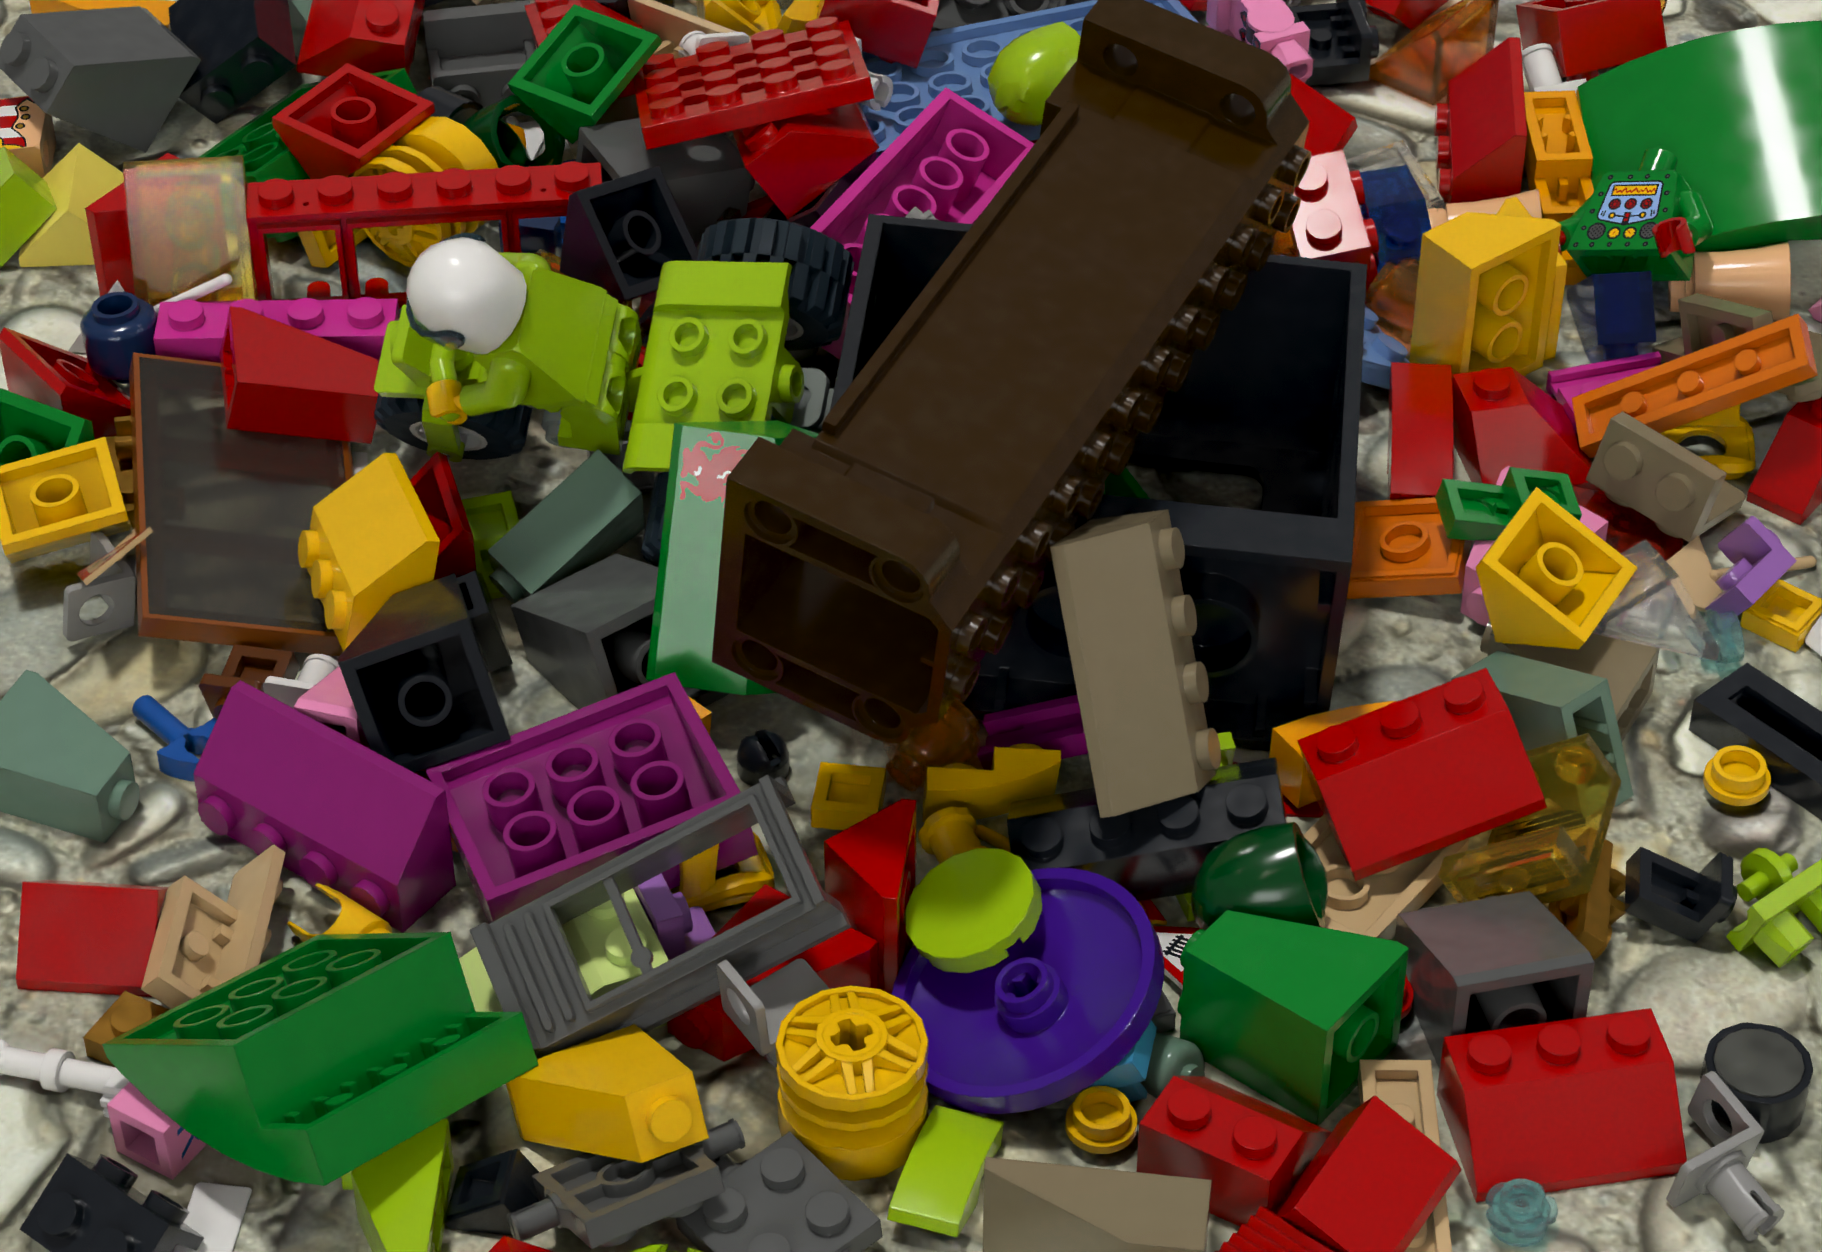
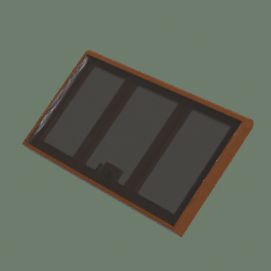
M133 352L129 380L135 536L148 527H151L154 531L135 546L138 636L231 646L237 644L300 653L340 656L343 650L334 630L326 627L323 604L320 598L313 597L309 572L307 568L300 567L298 542L301 531L310 529L313 506L354 476L351 442L227 429L221 363Z

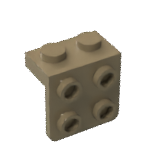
M1623 411L1610 419L1585 479L1603 490L1605 496L1612 502L1635 509L1655 521L1656 526L1665 534L1675 538H1683L1688 542L1738 511L1746 497L1740 489L1724 481L1727 475L1726 472Z

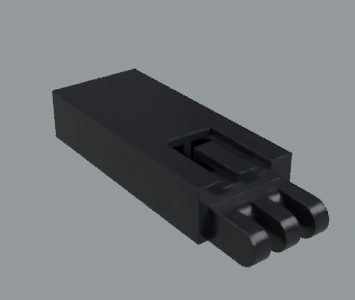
M1749 663L1744 664L1694 699L1689 731L1717 750L1727 746L1740 745L1759 752L1765 759L1771 775L1770 786L1822 820V712Z

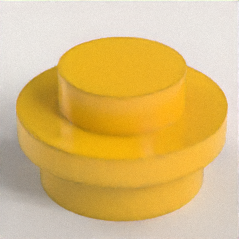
M1732 745L1720 749L1706 764L1703 783L1708 793L1715 799L1732 806H1748L1760 802L1767 796L1771 784V775L1765 759L1759 752L1746 746Z
M1094 1086L1079 1093L1074 1102L1069 1106L1066 1112L1065 1129L1069 1139L1080 1149L1095 1154H1110L1124 1149L1133 1141L1137 1132V1115L1128 1098L1121 1091L1109 1086Z

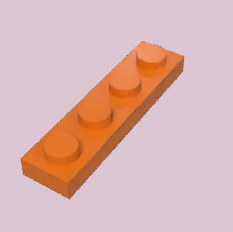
M1795 314L1572 397L1580 449L1590 459L1594 458L1610 419L1622 411L1658 433H1662L1818 376L1807 324L1799 314Z

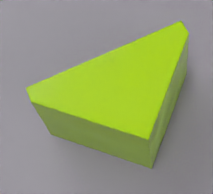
M5 147L0 148V267H2L57 210L47 182Z

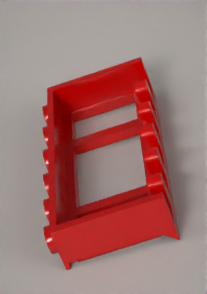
M570 161L560 165L529 167L507 165L502 168L477 170L451 168L442 172L408 174L389 172L383 175L356 177L331 175L322 179L305 180L277 178L264 182L247 183L246 222L248 223L258 301L274 300L266 234L335 230L343 296H331L330 285L327 282L315 281L307 287V298L316 300L357 299L361 297L398 299L400 310L404 304L410 305L407 293H389L388 281L383 278L368 280L365 283V294L361 295L354 237L355 228L501 220L503 252L522 253L519 219L566 216L569 195L602 183L601 162L581 163ZM551 267V271L562 274L559 269ZM295 298V299H279V300H297V299H301V298Z

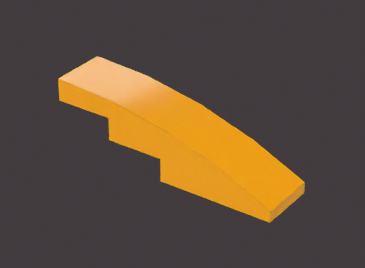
M1575 90L1524 92L1527 126L1525 165L1529 191L1539 190L1542 218L1554 219L1560 222L1570 218L1594 193L1591 180L1593 156ZM1562 251L1561 256L1568 264L1565 285L1605 284V281H1589L1568 251Z

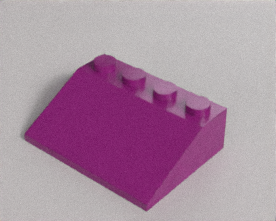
M675 672L510 736V740L425 769L428 780L446 790L450 833L488 923L509 914L741 793ZM751 827L719 843L716 871L758 855ZM679 864L662 873L669 889L680 886Z

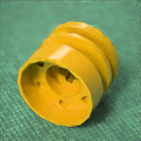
M429 116L394 142L393 145L356 170L353 177L383 175L389 172H403L406 174L442 172L451 168L463 170L498 168V165L482 140L466 126L447 117ZM487 221L363 228L373 244L389 258L407 267H412L419 255L431 245L445 240L466 237Z
M850 985L826 989L798 1002L781 1021L775 1043L778 1062L776 1074L779 1082L777 1093L778 1125L781 1137L791 1132L841 1180L859 1181L882 1177L905 1165L912 1147L928 1118V1088L926 1085L928 1076V1038L922 1018L904 1000L875 988Z

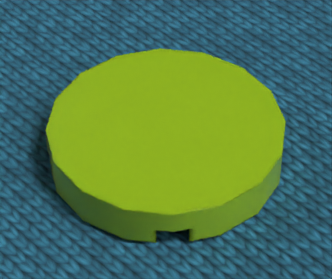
M976 848L956 854L931 869L913 889L905 910L906 933L920 955L928 959L932 966L944 972L971 973L995 966L1009 957L1007 948L1014 945L1019 938L1024 944L1034 932L1042 911L1041 888L1021 857L1006 850Z

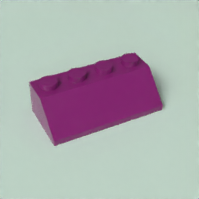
M241 680L231 687L193 773L198 799V813L201 821L214 833L233 838L254 850L257 855H260L270 846L276 845L285 852L283 867L303 877L313 888L317 889L315 887L316 883L329 886L389 922L390 926L404 933L456 886L446 790Z

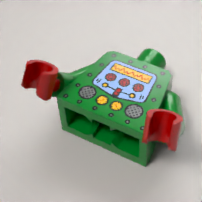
M1649 148L1644 152L1639 171L1607 172L1601 177L1594 193L1570 218L1558 222L1561 224L1558 252L1562 255V251L1567 250L1589 281H1690L1694 252L1696 250L1695 246L1712 235L1713 224L1702 196L1691 190L1682 175L1675 171L1678 162L1677 157L1665 149Z

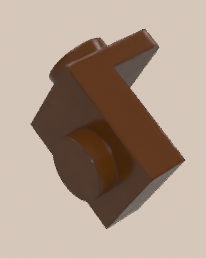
M234 644L222 674L205 673L200 681L199 688L213 718L218 719L231 687L241 680L264 692L263 684L268 676L295 680L300 666L292 651Z

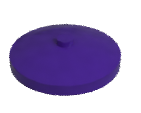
M1073 868L1030 870L1041 888L1042 911L1034 932L1024 944L1019 938L1014 945L1007 948L1009 957L995 966L971 973L944 972L932 966L928 959L920 955L915 945L912 946L899 969L892 995L904 1000L922 1018L928 1038V1076L926 1080L928 1092L949 1105L967 1111L988 1114L1029 1111L1051 1105L1087 1088L1113 1069L1130 1052L1143 1035L1156 1011L1164 981V958L1159 937L1148 916L1136 898L1124 887L1109 878L1086 870Z

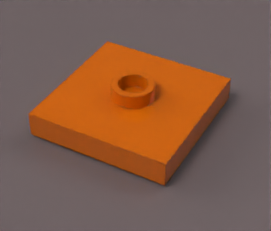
M1435 497L1355 502L1353 555L1347 599L1462 594L1465 567L1469 558L1472 540L1447 538Z

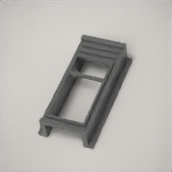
M766 775L758 779L760 783L489 924L484 922L470 929L503 1012L523 1013L537 1059L636 1024L647 1033L721 995L716 965L725 959L746 982L851 928L841 902L823 891L786 810V808L795 804V800L786 780L782 776L773 779L771 776ZM759 823L791 898L653 969L651 964L653 962V953L643 946L621 894ZM611 900L633 951L631 953V962L634 966L640 968L642 975L593 1000L562 925Z

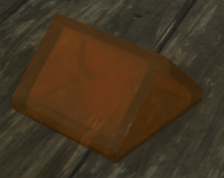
M1462 0L1422 21L1370 64L1369 78L1431 105H1435L1447 95L1449 80L1494 49L1499 0Z

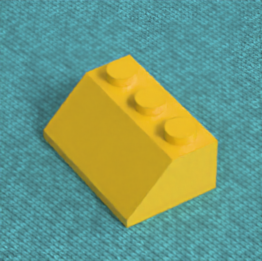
M1466 212L1423 233L1409 362L1451 365L1452 378L1453 374L1512 367L1521 375L1526 376L1543 367L1561 224L1554 219Z
M396 453L381 454L313 506L310 529L302 530L298 542L300 567L307 568L311 577L313 597L320 598L324 607L326 627L334 630L343 652L393 594L434 580L440 540Z

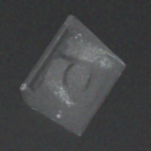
M1646 539L1621 553L1638 568L1596 626L1593 633L1716 661L1720 648L1676 571Z

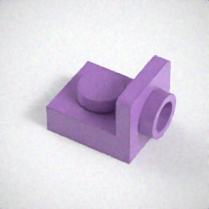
M1750 516L1718 543V548L1734 565L1715 582L1723 591L1705 610L1721 627L1725 626L1751 607L1797 561L1784 548L1777 535L1767 529L1756 517Z
M662 873L634 887V891L669 960L710 940L716 934L704 910L700 906L689 908L681 892L672 894Z

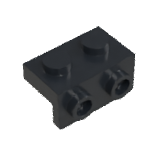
M1336 0V3L1289 7L1295 17L1294 23L1303 21L1310 29L1308 54L1313 59L1312 76L1307 79L1305 84L1308 86L1330 87L1338 83L1369 81L1371 59L1377 58L1379 54V37L1376 26L1368 25L1365 0Z
M67 1153L20 1227L22 1232L50 1252H172L176 1244L197 1251L204 1239L202 1235L183 1223L190 1213L186 1208L155 1190H151L146 1197L132 1187L138 1175L126 1166L103 1154H100L94 1164Z

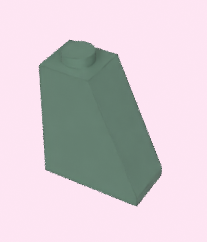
M599 449L596 450L488 550L490 565L494 570L489 575L490 580L510 602L516 603L520 598L524 599L607 558L645 528L642 492Z
M1498 650L1451 678L1453 680L1487 668L1510 710L1543 796L1569 816L1582 817L1575 820L1584 818L1588 822L1585 824H1590L1634 796L1607 678Z
M25 670L0 700V812L106 843L121 822L128 820L133 815L139 802L140 788L135 781L131 754L37 672Z

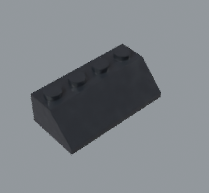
M1274 757L1221 766L1215 769L1216 775L1199 792L1114 817L1100 818L1095 788L1011 802L1007 817L1010 853L1021 857L1029 870L1073 868L1100 874L1124 887L1138 902L1192 893L1196 875L1205 858L1214 847L1243 832L1263 826L1287 823L1277 759Z

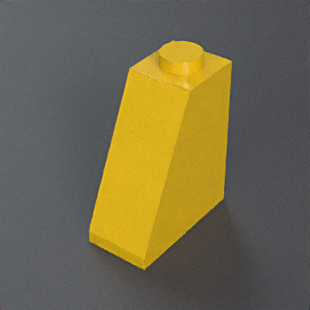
M636 1024L538 1058V1066L506 1083L519 1136L524 1141L643 1163L709 1138L693 1072Z

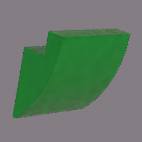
M1822 20L1779 23L1701 37L1626 62L1578 86L1576 92L1577 101L1593 156L1591 180L1594 191L1601 177L1607 172L1639 171L1645 150L1661 148L1670 151L1677 157L1678 162L1675 171L1682 175L1691 190L1702 196L1713 224L1712 235L1695 246V252L1757 248L1792 240H1822ZM1605 281V283L1659 282V281Z
M451 932L316 935L102 1044L106 1057L119 1072L153 1105L193 1136L223 1155L257 1171L292 1182L320 1186L333 1182L538 1066L522 1012L475 1011Z

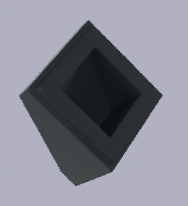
M518 1148L460 1166L444 1223L453 1230L512 1235L506 1215L539 1202L532 1175L539 1173V1171Z

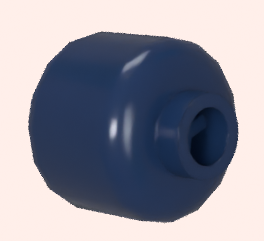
M128 292L105 294L93 302L91 308L83 315L80 323L87 360L93 372L102 378L115 380L122 384H130L129 370L133 352L156 355L153 338L157 315L152 305Z

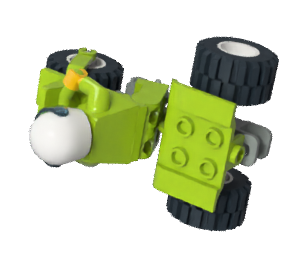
M739 218L720 221L716 225H710L705 229V233H702L697 261H668L662 265L642 367L637 368L642 339L638 314L635 310L618 303V300L606 294L607 290L602 287L551 271L549 263L539 255L534 253L497 252L486 244L485 238L473 233L456 234L431 245L419 255L413 264L407 278L406 305L402 306L399 321H390L387 325L374 384V390L378 393L374 412L377 424L397 439L425 450L428 456L432 457L438 451L449 456V461L461 462L462 459H497L518 454L525 447L533 408L544 409L541 426L546 431L545 440L553 445L563 448L592 451V454L599 449L603 454L620 456L623 441H628L622 473L632 474L635 471L662 472L658 473L655 477L641 550L643 558L648 563L659 567L674 423L778 420L818 434L822 431L823 420L830 412L834 389H829L830 381L824 372L816 368H801L800 364L788 351L825 347L841 337L854 268L853 256L836 240L814 229L792 222L768 218ZM629 412H634L632 420H627Z

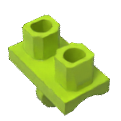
M1757 848L1743 857L1740 864L1743 881L1736 888L1738 895L1744 901L1749 902L1754 898L1758 901L1747 910V920L1732 929L1726 935V938L1738 952L1755 942L1781 968L1797 957L1814 940V937L1796 918L1795 914L1802 911L1822 934V859L1793 878L1792 873L1798 869V863L1792 854L1785 853L1779 856L1767 848Z

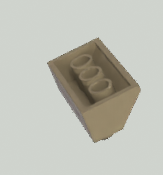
M1169 510L1089 520L1050 546L1099 814L1100 818H1106L1199 792L1216 775L1215 769L1219 768L1221 761V749L1215 729L1208 728L1203 703L1208 700L1209 695L1208 676L1204 664L1195 660L1191 636L1195 635L1197 629L1196 609L1192 597L1183 593L1179 569L1183 567L1185 561L1184 542L1180 530L1177 527H1171Z

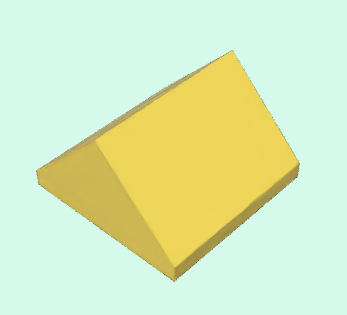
M78 143L43 177L48 184L57 210L20 247V267L95 265L85 208L130 177Z

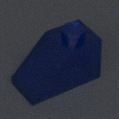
M1407 165L1360 172L1365 193V204L1359 205L1363 220L1373 219L1379 241V252L1373 253L1378 273V283L1375 284L1418 277L1422 234L1431 230V224L1425 197Z
M1651 271L1593 274L1567 289V301L1585 352L1603 351V360L1608 361L1639 355V349L1656 342Z

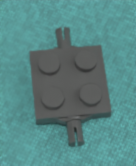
M732 1118L726 1123L707 1130L708 1139L643 1163L584 1153L534 1174L532 1178L539 1202L506 1215L511 1234L514 1239L524 1241L556 1226L560 1229L564 1227L570 1229L588 1247L593 1249L598 1246L611 1247L625 1243L635 1236L638 1229L665 1217L679 1218L690 1215L701 1208L703 1201L725 1192L719 1167L712 1160L739 1148H744L745 1138L737 1121H734Z
M791 1132L779 1138L751 1159L741 1163H736L728 1154L713 1159L712 1161L719 1167L725 1192L703 1201L701 1208L694 1213L676 1218L677 1227L681 1233L702 1252H862L883 1237L880 1219Z

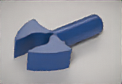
M143 695L139 697L133 704V715L168 744V746L157 751L160 771L174 778L194 781L193 773L199 762V758L194 754L202 755L217 719L212 718L197 728H188L152 696Z

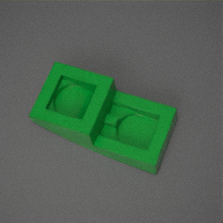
M1509 467L1502 486L1443 478L1435 499L1447 538L1496 540L1536 487L1580 521L1582 513L1569 475Z

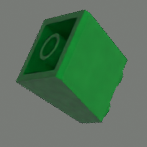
M1226 910L1206 931L1204 929L1197 930L1189 938L1182 951L1180 963L1184 967L1183 990L1177 1007V1011L1181 1015L1180 1038L1195 1043L1203 1053L1206 1063L1302 1119L1319 1126L1358 1086L1360 1059L1383 1060L1398 1044L1409 948L1398 941Z

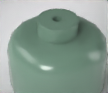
M1156 1033L1146 1081L1140 1083L1145 1087L1148 1094L1157 1099L1173 1076L1205 1077L1203 1053L1191 1041L1165 1033Z

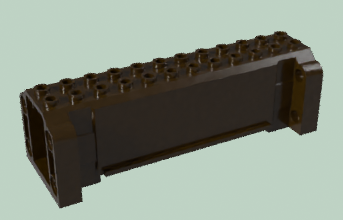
M1098 0L1083 20L1077 61L1045 101L1040 138L824 418L822 431L814 438L793 428L780 446L758 437L727 477L712 650L713 663L871 738L888 744H899L907 740L915 727L938 723L954 699L961 702L967 699L978 679L981 669L980 661L987 652L996 655L1001 650L1011 630L1012 615L1018 606L1028 609L1035 600L1044 579L1043 570L1049 561H1052L1050 546L1075 530L1074 525L1080 517L1089 520L1093 516L1102 499L1107 477L1110 473L1120 476L1132 455L1136 435L1139 431L1148 434L1152 430L1161 413L1165 393L1168 389L1177 392L1181 388L1190 370L1194 351L1196 349L1201 351L1207 350L1217 332L1220 314L1223 309L1233 311L1244 293L1248 273L1251 269L1257 272L1262 270L1272 251L1274 235L1277 231L1287 233L1297 216L1301 198L1293 194L1295 188L1302 181L1311 159V151L1304 149L1310 122L1291 95L1290 74L1286 66L1277 57L1267 51L1144 0Z

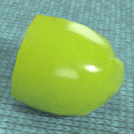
M1063 21L1036 28L1013 39L999 52L987 80L993 104L1005 118L1025 126L1042 125L1045 101L1077 61L1081 37L1075 29Z

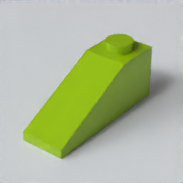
M448 1119L440 1120L341 1176L343 1190H354L357 1218L372 1252H441L444 1221L454 1169Z

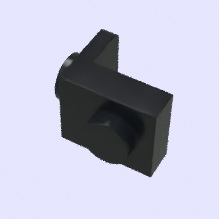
M1640 847L1626 861L1625 912L1693 943H1696L1716 922L1722 923L1725 921L1735 906L1737 888L1733 885V857L1719 852L1699 873L1643 847Z

